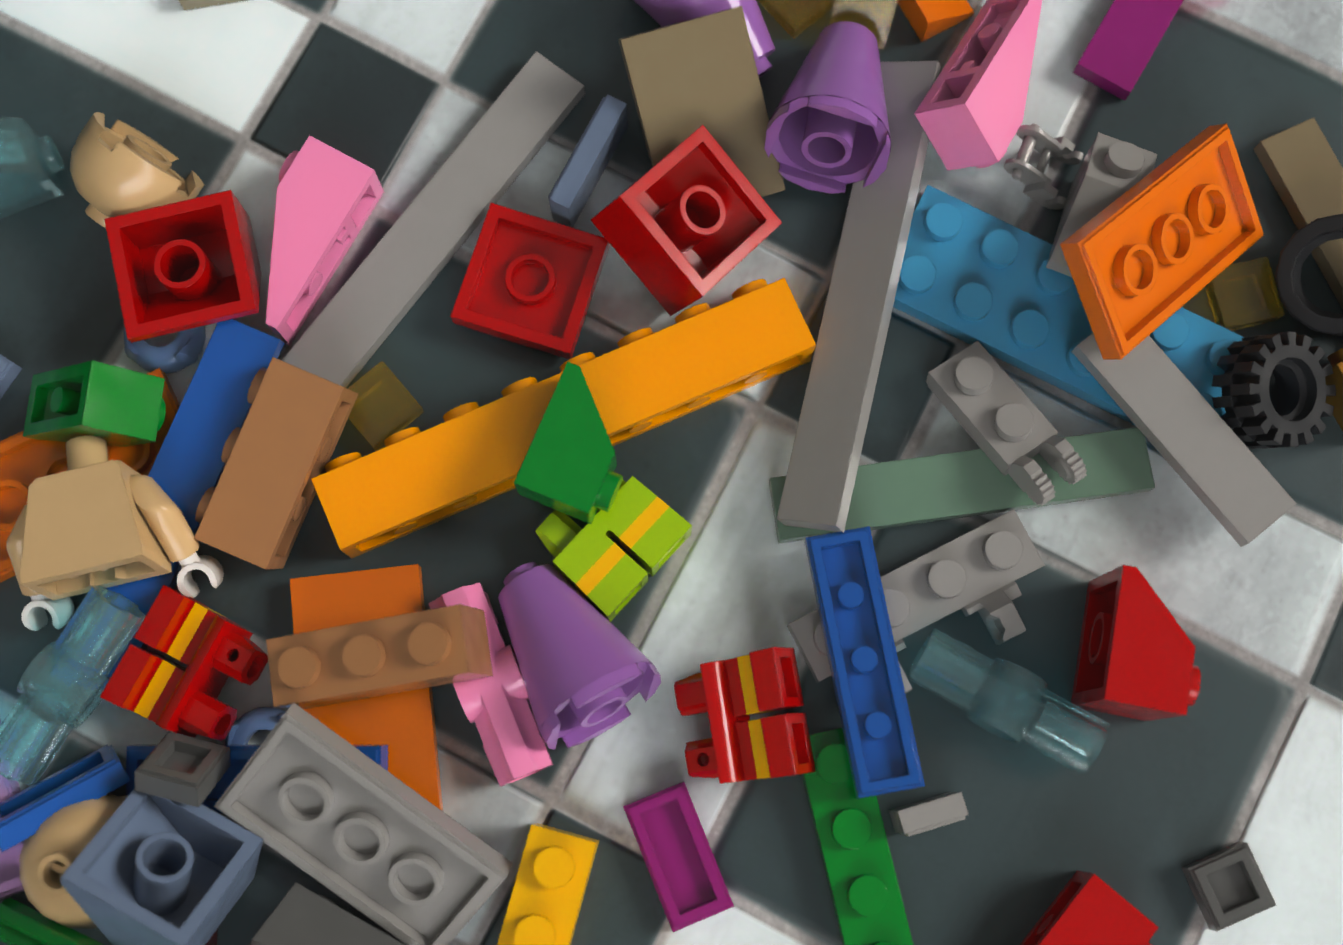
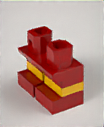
M163 585L134 638L188 665L187 668L160 654L130 643L100 697L155 722L156 725L165 730L193 738L196 735L223 741L237 719V709L217 699L229 676L251 686L259 679L268 663V654L250 640L253 635L252 632L196 599L184 596L181 592Z
M770 647L749 652V655L700 664L701 673H696L675 682L676 703L681 716L708 713L712 738L686 742L684 752L690 777H719V783L725 784L816 772L806 713L781 714L750 720L752 715L804 706L794 648Z

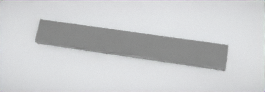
M536 51L281 361L347 388L486 217L490 204H496L582 99L585 95L584 85Z
M939 61L880 63L891 138V152L886 170L874 183L863 187L864 180L853 183L777 514V520L785 526L842 533L845 530L929 144V138L914 113L942 71Z

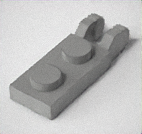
M976 341L928 372L926 383L929 389L1004 476L1009 474L1022 491L1027 493L1028 498H1031L1037 505L1043 506L1056 497V491L1051 483V479L1042 471L1038 463L1032 459L1038 453L1054 471H1057L1059 477H1062L1069 484L1072 483L1074 485L1087 476L1086 465L1083 463L1079 453L1074 451L1073 446L1066 438L1057 436L1058 431L979 341Z

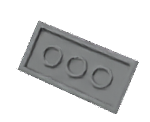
M294 702L214 806L243 828L263 838L265 844L405 945H449L505 880L513 865L510 860Z

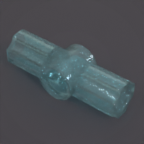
M102 586L91 587L57 641L48 644L33 659L17 686V691L21 693V696L0 725L1 776L29 786L37 783L72 729L82 725L103 700L100 696L110 680L108 674L124 653L127 645L146 617L139 610L137 604L120 593L110 591Z
M935 628L931 630L918 651L907 676L908 680L968 712L966 717L986 731L1015 744H1019L1021 741L1038 750L1044 756H1049L1066 768L1080 774L1086 773L1089 766L1098 757L1107 739V730L1110 723L1047 690L1048 684L1036 674L1001 658L992 660L969 645Z

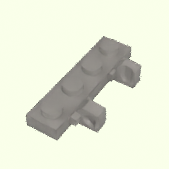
M1014 509L881 576L896 652L907 648L902 640L903 638L960 609L966 617L978 611L996 645L1003 644L1026 631L1012 600L1022 595L1015 581L1045 566ZM817 609L787 625L816 683L831 676L820 616ZM899 663L906 694L912 690V687Z

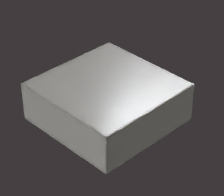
M947 792L888 810L895 833L908 837L966 819L965 816L969 815L962 792Z

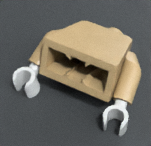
M79 436L66 442L68 471L35 478L28 488L27 504L23 507L6 542V548L20 590L23 595L30 596L31 602L22 611L21 620L26 628L33 631H38L48 624L45 609L51 614L54 628L59 630L70 623L75 615V607L70 599L71 596L172 573L171 562H179L182 567L177 575V587L184 596L195 598L200 593L197 583L192 578V570L197 569L205 572L209 577L210 584L215 589L221 584L224 576L222 565L217 559L207 555L198 556L196 551L199 549L200 543L194 539L195 535L179 507L150 476L139 474L121 460L108 461L107 441L98 436Z

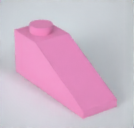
M987 0L914 113L948 171L973 166L985 168L998 163L1006 154L1009 144L1023 122L1042 0Z
M310 135L300 151L295 150L291 152L284 161L279 173L280 183L277 186L265 323L278 339L289 346L384 193L374 169Z

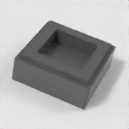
M168 732L134 772L135 791L199 808L231 766L230 747Z
M1247 842L1235 843L1181 867L1209 930L1219 931L1276 906Z

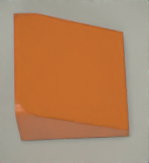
M896 0L921 42L965 21L974 14L967 0Z

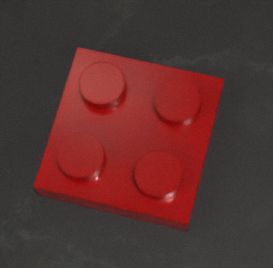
M491 203L450 316L452 322L559 357L571 359L610 247L609 242L605 237Z

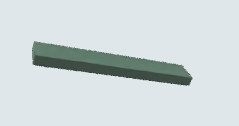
M1137 427L1063 437L1073 446L1074 451L1079 453L1083 463L1086 465L1087 476L1074 485L1059 477L1057 471H1054L1039 453L1032 457L1042 468V471L1047 474L1048 478L1051 479V483L1056 491V497L1043 506L1149 492L1155 488L1146 439ZM982 449L859 465L845 530L870 526V530L1042 506L1037 505L1031 498H1028L1027 493L1022 491L1009 474L1004 476ZM786 476L769 479L778 543L805 540L806 537L834 533V531L783 525L777 520V514Z

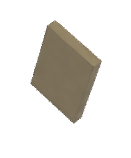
M735 6L618 39L651 167L699 127L704 125L761 197L786 190L783 177L778 172L779 162L772 153L768 158L764 149L769 118L742 6Z

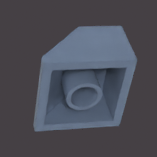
M134 788L63 873L60 883L112 945H206L254 879L263 838L203 804L198 808L138 792Z

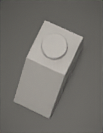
M1098 132L1072 181L1046 268L1072 277L1060 244L1153 171L1158 154Z

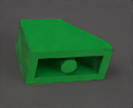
M94 360L34 374L23 437L67 442L79 436H98L107 441V446L117 447L156 442L157 432L162 427L166 414V404L162 398L165 379Z
M567 361L514 484L519 495L592 524L598 509L609 512L622 483L623 475L614 472L617 466L615 450L581 368Z

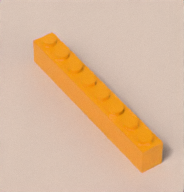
M785 278L767 284L765 279L749 282L732 293L733 300L712 309L708 303L688 308L675 317L676 324L653 333L651 328L636 330L618 341L617 345L619 348L599 357H595L593 352H588L567 360L580 366L612 446L810 362L816 343ZM567 361L559 367L561 373L540 382L535 377L516 381L502 390V398L479 407L477 402H469L457 406L443 415V423L421 432L419 427L398 431L384 440L385 448L363 457L359 452L348 453L328 462L324 466L326 473L316 476L311 480L339 549L351 559L515 489L514 481Z

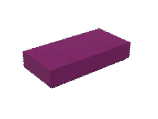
M1114 0L1072 73L1125 101L1183 0Z
M684 782L623 806L672 932L734 907Z

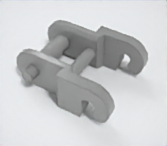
M1037 124L1021 125L1017 131L1018 137L1023 140L1016 159L1006 160L1004 169L1012 175V178L1026 185L1023 193L1049 209H1063L1067 199L1057 196L1058 190L1051 185V179L1044 175L1050 156H1053L1060 162L1077 165L1081 163L1084 154L1080 151H1073L1075 144L1064 136L1053 138L1041 130ZM1033 149L1041 153L1036 168L1028 163Z

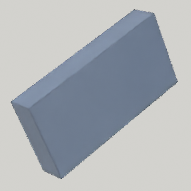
M608 94L606 98H602L548 195L553 221L572 228L574 227L628 128L627 103Z

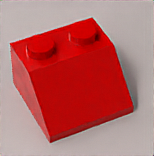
M704 125L694 131L591 219V222L670 316L702 298L782 224L781 220Z
M231 190L104 219L126 335L131 343L259 313L262 273L249 215Z
M1122 565L1088 582L1070 707L1143 721L1186 716L1188 706L1194 705L1197 700L1201 684L1200 668L1193 665L1196 647L1137 567Z

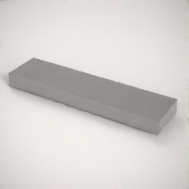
M1093 333L1071 351L1240 547L1249 544L1297 504L1150 336L1146 337L1121 360H1103Z

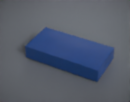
M112 744L99 748L1 802L0 850L4 852L33 836L48 817L63 807L85 800L99 799L131 781Z

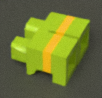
M634 476L627 482L622 479L609 512L598 509L592 524L588 523L582 529L567 514L555 510L535 531L545 548L555 558L552 561L555 568L610 622L648 582V573L653 577L691 536L692 525ZM609 537H612L626 551H628L634 557V560L627 553H625L616 543H614Z

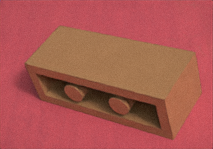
M272 357L268 368H261L250 385L247 401L252 405L242 428L236 427L226 440L221 456L222 462L226 463L217 486H211L200 500L195 515V520L200 525L194 539L263 569H283L316 494L311 479L325 473L324 466L332 457L358 393Z
M462 604L266 639L273 707L289 708L294 702L302 709L493 676L484 610Z

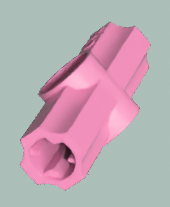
M479 582L459 587L442 594L436 600L428 603L430 609L462 604L484 610L493 676L456 682L453 685L466 717L471 724L474 722L483 742L485 754L499 786L502 787L552 766L553 762L545 742L540 736L534 714L528 702L529 698L515 652L511 644L507 646L498 626L497 617L482 584Z

